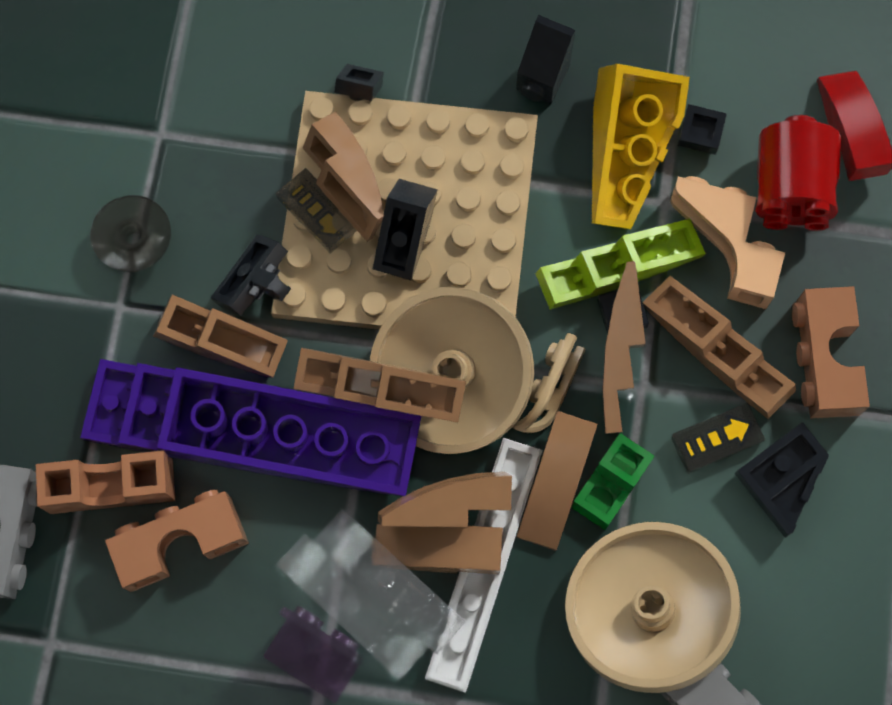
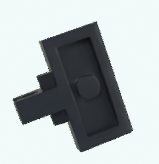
M257 234L210 298L220 307L240 316L255 299L260 300L264 293L282 302L291 288L279 279L278 274L280 270L278 266L288 251L279 242Z

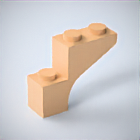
M678 176L671 196V205L685 219H691L693 226L725 256L730 269V288L727 299L767 309L775 296L785 252L775 250L773 245L766 242H746L757 197L747 195L746 191L737 187L720 188L709 185L706 180L699 177L689 176L683 178Z

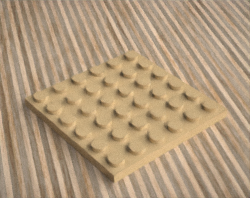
M305 91L290 193L300 184H304L307 189L296 199H292L289 196L282 246L288 252L279 263L278 269L280 272L278 276L291 290L282 302L273 299L271 311L273 318L380 330L389 315L403 302L419 293L443 287L465 288L485 294L501 303L516 317L538 115L374 98L372 101L364 99L354 101L347 95ZM337 112L349 127L363 149L374 172L381 195L383 214L387 196L398 179L438 189L430 227L412 280L372 269L382 221L373 239L367 242L317 186L316 182L321 169L303 149L313 123ZM307 192H311L315 198L304 208H301L297 201ZM319 200L326 209L318 217L311 219L305 213V210L315 201ZM327 212H331L334 216L332 220L333 227L337 232L343 233V237L317 236L316 234L321 228L316 222Z

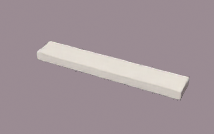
M503 438L492 472H506L512 476L511 510H480L475 526L503 528L500 574L459 572L425 680L466 693L543 450Z

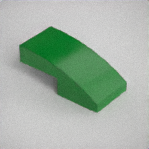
M619 433L572 503L571 508L606 530L655 456Z

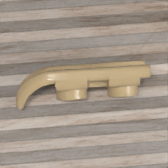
M567 333L564 340L560 339L558 343H552L549 346L545 362L551 369L548 376H543L542 380L536 379L533 382L529 400L535 403V405L523 419L516 422L513 426L515 430L526 433L539 432L547 428L555 419L586 350L584 347L576 346L575 351L571 352L577 340L575 335ZM564 375L559 387L555 388L560 376ZM544 410L547 411L546 415L541 420L535 422L537 418L544 412Z

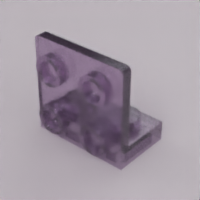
M299 605L294 612L283 607L279 614L286 621L263 657L337 704L364 660L356 653L360 645L337 629H334L331 635L323 632L320 629L324 622Z

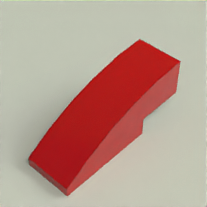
M850 71L818 77L817 83L828 125L837 129L841 135V154L848 181L888 175L892 169V147L876 104L858 72Z

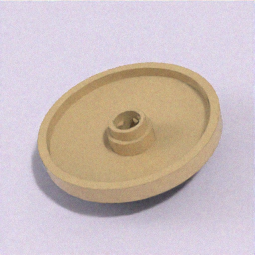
M443 287L431 289L403 302L389 315L381 326L370 355V361L466 381L458 423L425 416L421 417L416 446L435 453L458 454L470 452L490 445L500 439L521 417L532 392L534 360L529 340L521 324L505 306L495 299L465 288Z
M644 522L617 529L601 538L586 551L570 577L566 593L565 611L568 628L575 646L583 659L596 673L611 683L625 689L645 693H662L682 689L696 683L711 673L722 662L736 638L740 624L741 605L735 575L723 554L709 540L679 525L663 522Z

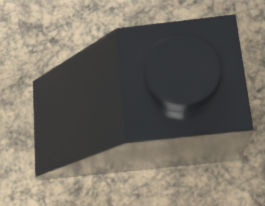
M538 15L517 72L516 90L521 91L526 98L532 101L540 102L543 100L552 104L570 67L575 36L574 29Z
M398 179L386 199L373 270L412 280L430 227L438 189Z

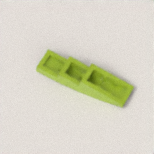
M686 219L623 235L616 243L581 251L576 258L540 267L535 274L551 310L618 289L627 262L635 261L639 282L699 259L706 253L691 219Z

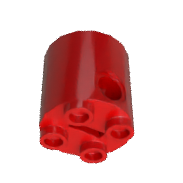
M794 115L761 130L757 162L759 190L755 212L759 217L763 218V226L765 228L782 230L787 228L788 225H804V228L812 231H821L829 228V220L835 218L838 213L836 187L840 177L841 135L837 129L828 124L818 122L811 116Z

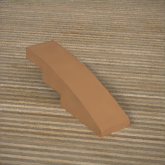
M635 261L626 263L613 303L605 345L602 388L605 434L622 432L617 391L632 390L634 388L629 349L644 347L646 344Z
M669 276L643 302L644 308L680 344L767 419L796 392V384L767 363L761 350L735 332L729 319L673 277Z
M301 348L293 389L458 423L466 381Z

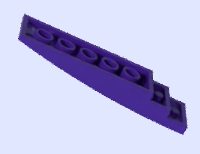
M100 359L80 438L83 441L140 452L164 451L172 458L403 497L407 493L422 416L179 367L172 370L137 363V366Z

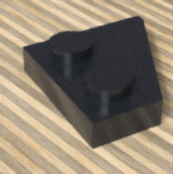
M802 422L737 470L735 475L786 538L794 532L797 526L796 522L804 505L811 496L816 479L822 472L829 454Z

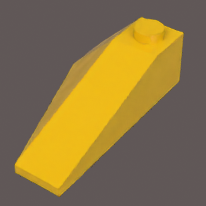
M613 64L599 68L593 106L592 224L632 229L651 188L650 181L659 162H663L668 152L666 147L674 130L679 129L684 118L690 77L623 64Z

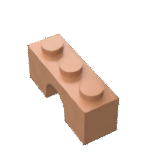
M852 286L805 289L792 306L793 325L800 328L801 342L797 343L796 349L797 362L800 367H804L806 382H803L801 385L803 406L809 407L810 419L860 416L870 407L865 366L848 367L841 365L834 360L829 351L830 339L850 337L859 327L855 288Z
M164 451L121 455V461L109 464H86L79 460L36 464L37 506L50 514L175 501L173 460Z
M210 490L194 498L195 503L179 510L178 506L168 507L157 512L154 515L155 520L141 526L139 522H133L116 529V536L105 540L122 588L129 592H134L170 577L165 561V553L169 544L178 537H196L203 555L210 560L249 544L231 497L225 491L218 493V490Z

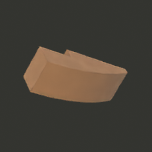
M334 112L311 125L303 149L321 169L316 182L317 186L368 242L373 239L384 217L381 195L374 172L363 149L349 127L337 112Z
M173 294L166 304L153 335L155 338L201 356L269 378L274 377L288 342L287 339L214 308L211 310L205 309Z
M557 411L517 538L557 551L598 424Z
M506 472L475 473L449 478L424 486L378 512V522L381 526L468 527V510H511L512 476Z
M377 524L373 567L456 574L457 572L499 575L503 528L483 526L412 527L381 526Z

